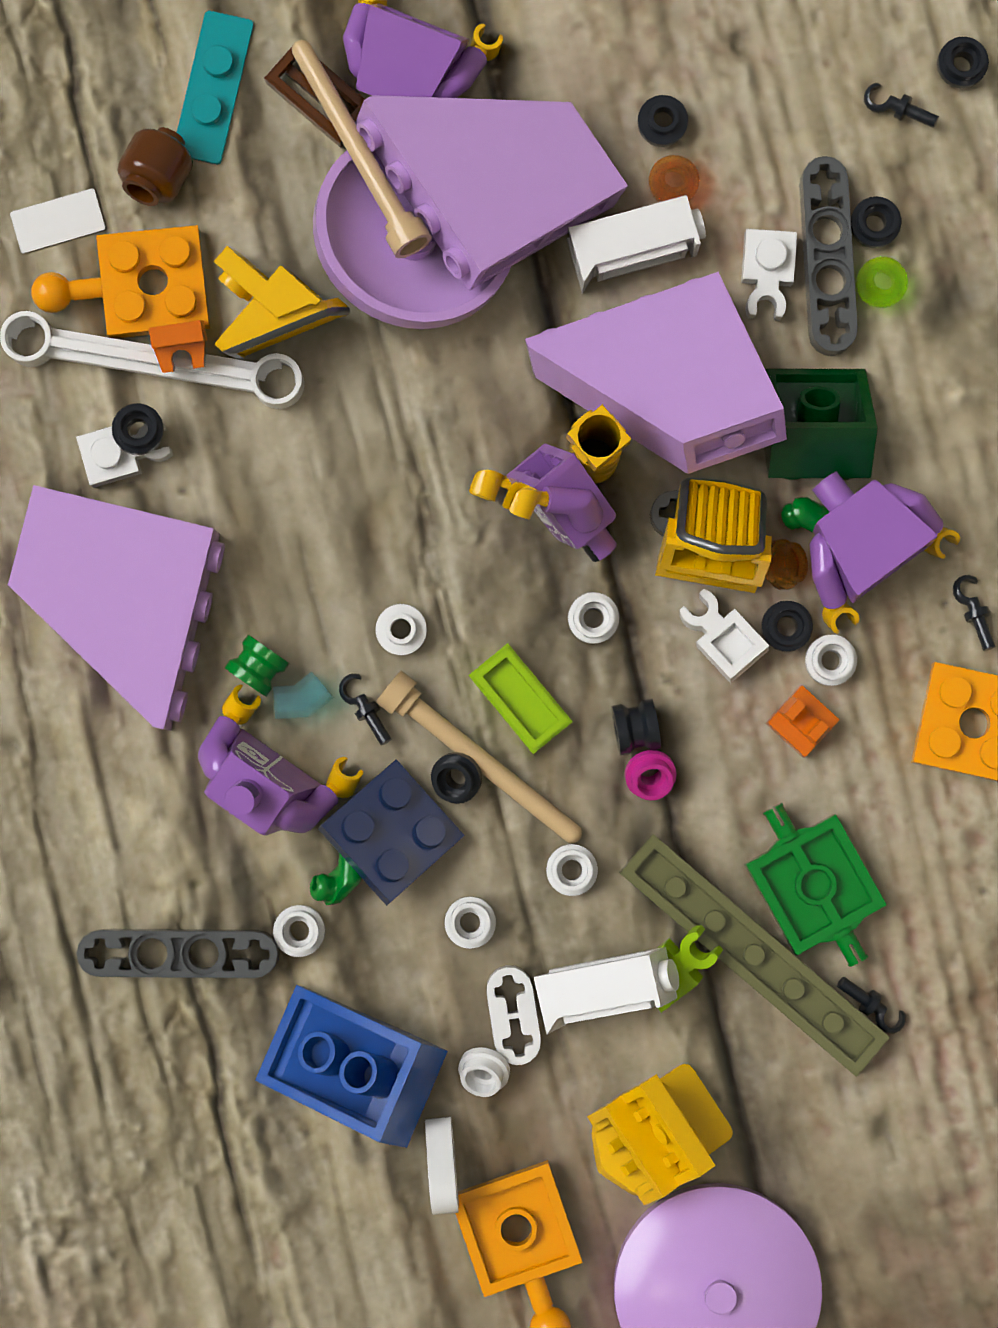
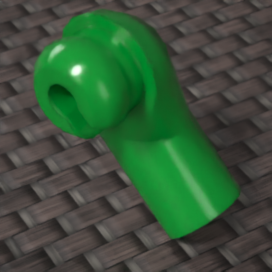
M797 497L793 503L784 505L781 511V518L784 525L790 530L803 527L814 533L813 529L816 523L827 515L829 511L825 506L808 497Z
M339 853L338 866L328 875L322 873L313 877L310 883V894L316 901H324L326 905H335L341 903L361 883L362 878Z

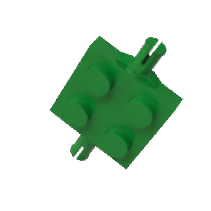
M783 803L773 806L782 825L773 809L763 812V815L766 816L778 840L773 843L768 851L744 865L793 953L799 955L818 943L836 941L849 967L858 964L849 945L852 947L858 960L864 961L868 958V955L865 953L853 930L857 928L865 917L885 907L887 904L837 815L833 814L811 827L796 829L783 807Z

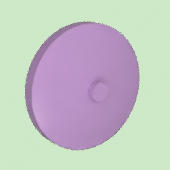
M347 150L328 171L314 207L313 235L315 247L323 269L331 282L358 309L382 322L412 329L439 328L470 317L484 307L499 290L511 267L469 291L461 278L457 279L449 272L444 263L443 252L433 237L429 244L419 252L406 258H396L385 239L388 233L385 226L388 222ZM372 151L375 159L377 160L379 166L381 167L383 173L386 176L385 166L383 165L375 151ZM394 190L405 211H410L414 215V209L404 194H399Z
M706 1183L686 1187L667 1195L648 1208L636 1221L627 1234L618 1254L614 1273V1300L621 1328H816L821 1311L822 1282L817 1258L810 1242L796 1221L781 1206L763 1194L749 1188L725 1183Z

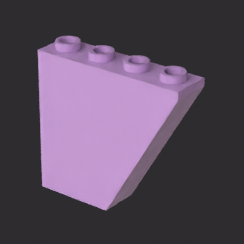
M372 95L363 101L355 122L357 131L366 141L370 151H375L385 166V173L392 188L399 194L403 193L414 209V216L422 218L431 236L443 252V259L447 269L455 278H461L469 291L569 233L568 227L586 223L614 207L628 187L571 102Z
M719 272L691 279L673 288L652 295L642 296L627 304L604 312H596L589 317L558 328L547 329L540 334L525 339L535 378L587 411H595L603 404L609 413L613 414L624 427L625 432L630 438L687 474L787 440L784 407Z
M33 485L8 586L153 727L171 731L173 721L181 722L184 716L188 693L181 691L186 671L193 673L197 664L200 643L194 642L198 621L203 623L207 621L212 604V593L206 592L210 573H218L220 570L225 544L218 542L220 534L214 528Z

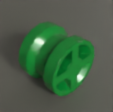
M248 634L242 642L243 651L238 658L230 659L224 668L267 697L272 690V679L277 673L284 672L290 663Z

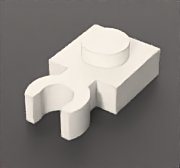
M746 229L744 233L741 283L756 284L755 290L751 293L746 303L745 309L748 319L755 318L757 303L761 300H768L774 305V320L780 321L784 315L786 300L779 290V286L791 287L794 283L797 232Z
M144 424L138 433L131 437H144L148 431V426ZM112 426L76 437L88 481L93 488L142 474L139 459L147 457L149 460L162 462L173 456L170 447H162L144 455L129 454L116 444L112 435Z
M703 589L699 593V598L708 607L707 613L697 617L692 615L683 606L679 610L680 618L687 628L694 631H702L705 634L696 642V647L731 684L769 651V645L736 609L723 618L718 613L716 597L710 591Z

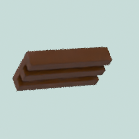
M291 47L264 77L265 83L341 148L344 144L332 123L281 79V76L285 73L321 104L305 75L292 65L296 59L292 54ZM320 61L338 94L356 108L351 114L354 122H356L365 99Z

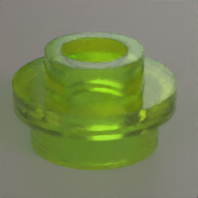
M876 257L867 261L862 266L857 275L856 287L859 296L868 305L875 308H888L897 304L905 295L908 287V277L905 269L898 261L889 257ZM879 273L888 275L891 279V287L889 289L877 287L874 282L875 275Z

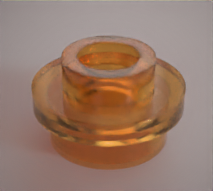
M665 156L658 160L650 171L648 180L650 192L658 202L687 195L688 201H690L695 196L699 187L698 170L689 159L683 156ZM670 172H677L683 177L684 183L679 187H671L666 183L665 176Z
M786 539L771 541V563L765 577L778 590L792 589L797 583L802 582L807 575L808 560L802 546L796 542H790Z

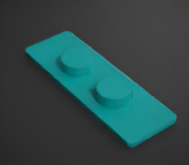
M207 11L204 14L177 128V133L184 139V146L190 152L193 160L216 165L222 162L254 26L253 21L250 19L214 11Z

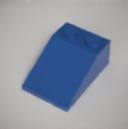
M296 985L255 1081L379 1143L407 1148L448 1051L393 1025Z

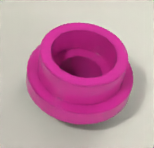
M647 750L640 752L630 759L625 768V780L629 790L645 800L663 798L671 791L676 781L675 765L672 759L661 751ZM658 769L657 773L653 776L646 777L641 775L647 770Z

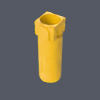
M603 404L595 411L589 410L571 426V430L566 436L567 440L571 443L569 452L575 454L594 483H601L611 477L617 468L622 450L631 442V438L625 432L624 427L613 414L609 413ZM588 439L601 440L609 446L612 453L606 457H594L587 454L581 448L580 443Z

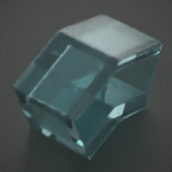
M310 672L296 685L273 687L275 719L310 718L334 697L317 676Z

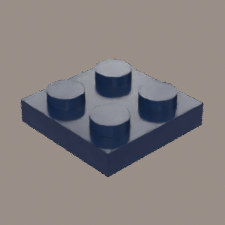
M397 759L318 828L386 906L465 836Z

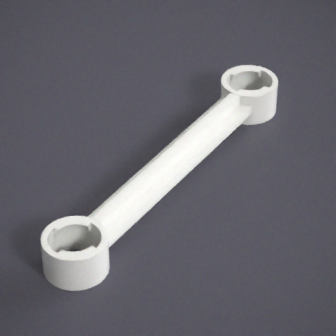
M31 311L14 313L6 319L0 331V342L4 351L14 361L26 367L40 366L50 358L253 392L263 404L274 409H285L294 405L304 391V377L299 366L292 358L284 354H269L261 358L257 363L206 354L205 367L193 369L191 355L185 350H178L173 356L175 371L163 373L155 351L150 344L52 328L43 317ZM35 323H39L45 333L43 347L31 356H23L16 353L12 348V339L17 340L22 330L35 327ZM283 365H287L295 374L296 385L293 391L280 399H274L264 394L259 386V381H265L266 376L271 371L282 369Z

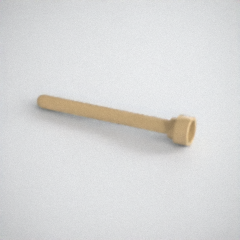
M306 40L296 41L292 46V54L388 222L385 226L388 232L385 239L392 252L399 259L419 252L432 239L422 218L414 217L412 212H406L373 153L367 146L366 141L357 131L356 123L311 44Z
M402 670L377 699L376 703L391 715L395 711L402 717L408 714L452 751L470 756L478 764L482 775L566 842L576 843L581 839L582 829L578 824L419 697L422 693L415 688L417 682Z

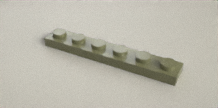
M654 834L650 835L619 872L687 932L694 926L702 925L705 931L697 939L709 951L720 945L723 952L719 959L856 1077L889 1040L890 1037Z

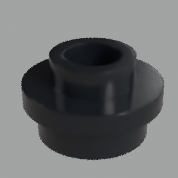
M957 37L948 41L941 49L937 58V69L941 78L947 84L956 88H969L979 83L986 74L989 65L988 54L984 46L970 37ZM957 57L965 58L970 64V69L968 71L958 70L954 66V59Z
M668 95L654 96L647 100L639 111L638 129L641 136L648 143L658 147L671 146L684 136L688 126V114L684 105L676 98ZM665 112L671 116L673 122L669 126L661 127L655 123L654 116L657 113Z
M874 196L862 200L855 207L851 215V231L853 236L859 243L870 248H881L890 244L899 234L902 225L899 209L892 201L884 197ZM870 216L879 217L883 221V229L881 231H872L867 226L866 219Z
M134 403L123 407L115 415L112 422V435L116 444L123 451L132 455H144L152 452L161 443L164 435V425L155 409L146 404ZM141 422L148 426V431L144 437L133 438L129 435V429L134 423Z
M780 601L772 605L763 615L761 631L765 641L772 648L782 652H791L803 647L808 642L813 631V621L808 610L801 604L794 601ZM788 617L794 621L795 631L791 636H784L778 631L777 624L780 618Z
M452 752L442 756L434 764L431 771V782L434 791L441 799L450 803L460 804L471 800L478 793L482 784V773L478 764L470 756L459 752ZM452 769H457L465 776L464 784L456 783L452 779Z

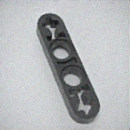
M822 156L808 163L802 173L799 184L808 335L810 343L816 351L823 355L836 356L845 352L852 345L857 336L858 329L849 184L847 171L843 164L833 157ZM820 170L826 171L828 179L836 180V183L831 185L827 194L828 206L811 210V205L818 207L822 200L820 185L811 184V181L816 179ZM838 203L839 208L831 207V205ZM821 219L833 220L840 228V239L829 245L817 241L813 234L814 223ZM822 269H835L841 274L844 285L839 293L833 295L825 294L817 287L816 275ZM844 302L846 309L838 307L835 311V323L838 328H845L846 333L840 336L837 344H833L830 341L829 335H821L820 329L825 328L828 324L829 310L825 308L819 311L817 304L830 307Z
M100 929L92 931L82 938L78 944L76 955L82 970L89 975L97 977L258 978L263 977L274 969L279 961L280 950L274 937L261 930ZM123 937L132 938L128 951L131 968L123 967L126 957L107 959L104 967H100L98 958L89 956V948L97 946L99 938L105 939V945L110 949H122L126 947ZM150 938L160 940L167 949L166 961L157 968L146 966L139 956L140 946L145 940ZM226 938L235 939L232 949L237 950L251 947L253 939L260 940L261 949L269 950L270 956L260 962L259 968L252 967L251 959L234 958L232 962L235 969H226L225 965L229 955ZM199 939L211 940L218 948V960L210 968L198 967L191 959V947Z

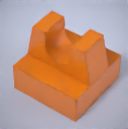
M204 320L149 328L151 346L155 351L163 373L175 371L173 356L178 350H185L191 355L193 369L205 367L207 337Z
M801 685L770 717L766 724L800 756L805 758L840 719Z

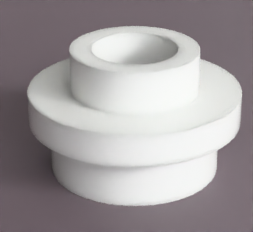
M596 592L586 593L578 597L571 605L568 613V624L572 633L579 640L590 644H597L608 640L615 633L619 624V612L615 603L606 595ZM590 609L600 611L603 616V623L597 628L588 627L583 619L586 611Z
M396 604L388 607L380 614L376 623V637L386 651L395 655H408L418 650L425 641L427 634L426 622L416 608L406 604ZM398 620H405L411 626L410 634L404 639L395 638L391 632L392 625Z
M825 635L816 639L809 646L805 656L806 669L809 675L822 685H839L846 682L854 674L857 666V654L847 639L838 635ZM826 651H832L839 657V665L835 670H828L822 664V655Z
M568 844L559 847L551 854L547 862L546 873L550 884L556 891L564 895L576 896L585 893L593 886L597 878L598 867L594 856L589 850L580 845ZM568 860H576L582 867V872L576 879H567L562 874V866Z
M464 897L455 901L449 907L445 916V930L448 937L456 945L469 949L478 948L487 943L494 934L496 927L495 914L491 906L484 900L477 897ZM469 912L475 913L480 918V926L473 932L465 931L460 924L461 917Z
M295 905L279 914L274 923L273 935L277 946L284 953L294 957H304L315 952L322 944L325 936V925L322 917L316 910L305 905ZM295 921H303L309 927V935L306 939L297 940L291 935L290 928Z
M483 1047L472 1048L462 1055L458 1066L463 1087L471 1094L480 1097H489L496 1094L507 1084L510 1076V1066L507 1060L498 1052Z

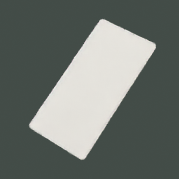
M93 188L10 213L20 251L23 254L105 230V224Z

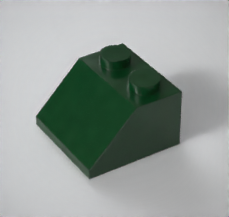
M765 368L784 407L787 440L764 447L768 478H783L786 480L826 478L836 471L843 480L871 478L878 426L866 369Z

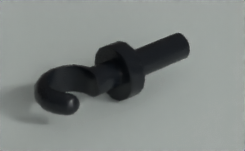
M873 83L866 89L864 103L872 112L882 113L892 109L895 111L894 118L900 121L907 116L932 128L937 124L939 116L911 104V96L904 94L899 99L890 95L885 103L877 105L872 103L869 98L870 94L880 88L881 85Z
M963 575L954 582L952 588L953 595L959 603L968 607L969 611L964 614L967 623H974L983 651L995 648V644L986 621V617L991 614L988 606L981 607L978 597L969 598L962 594L960 591L961 583H978L976 577Z
M354 673L346 675L339 684L341 698L350 705L358 706L359 710L355 713L359 721H367L381 746L390 742L392 739L376 714L380 710V706L376 701L369 702L365 694L356 698H351L347 694V684L353 679L361 680V676Z
M842 977L839 980L837 987L860 1003V1012L866 1016L874 1013L876 1024L883 1032L894 1034L904 1027L906 1022L904 1011H899V1020L895 1026L888 1027L885 1024L884 1016L887 1007L880 1002L881 995L878 992L871 990L867 993L846 977Z

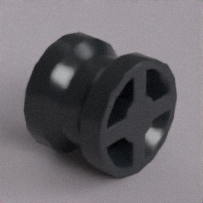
M653 699L642 700L637 707L627 708L623 704L611 706L620 756L631 754L634 748L645 746L649 750L661 749L660 731Z

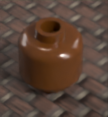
M161 127L158 130L142 129L134 134L119 161L117 171L123 182V190L135 201L147 206H156L158 203L165 204L175 200L192 169L193 160L190 152L184 146V139L177 132Z

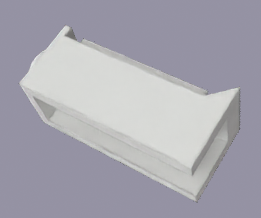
M684 195L568 227L570 237L567 238V242L583 294L595 276L599 282L685 258L689 250L691 257L697 256L701 244L700 239L706 238V231L700 210L698 208L691 210L688 197Z
M666 947L549 970L548 974L535 976L534 982L546 1034L548 1035L567 1023L644 1010L654 1006L660 1008L677 999L676 990L679 988V974L674 961L668 959Z

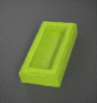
M508 643L468 675L532 754L536 753L573 722Z

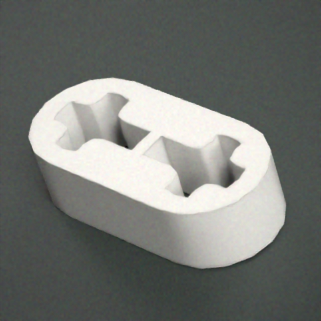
M505 965L497 968L490 975L487 982V1000L496 1051L508 1063L523 1065L537 1056L541 1043L533 986L529 975L523 969L517 966ZM512 975L515 983L524 984L525 990L516 995L517 1011L508 1012L505 996L495 994L494 988L502 985L503 976ZM519 1018L523 1035H532L533 1041L524 1046L525 1053L515 1054L512 1046L503 1045V1039L511 1035L509 1019Z
M451 1117L425 1119L432 1215L458 1213L459 1200Z

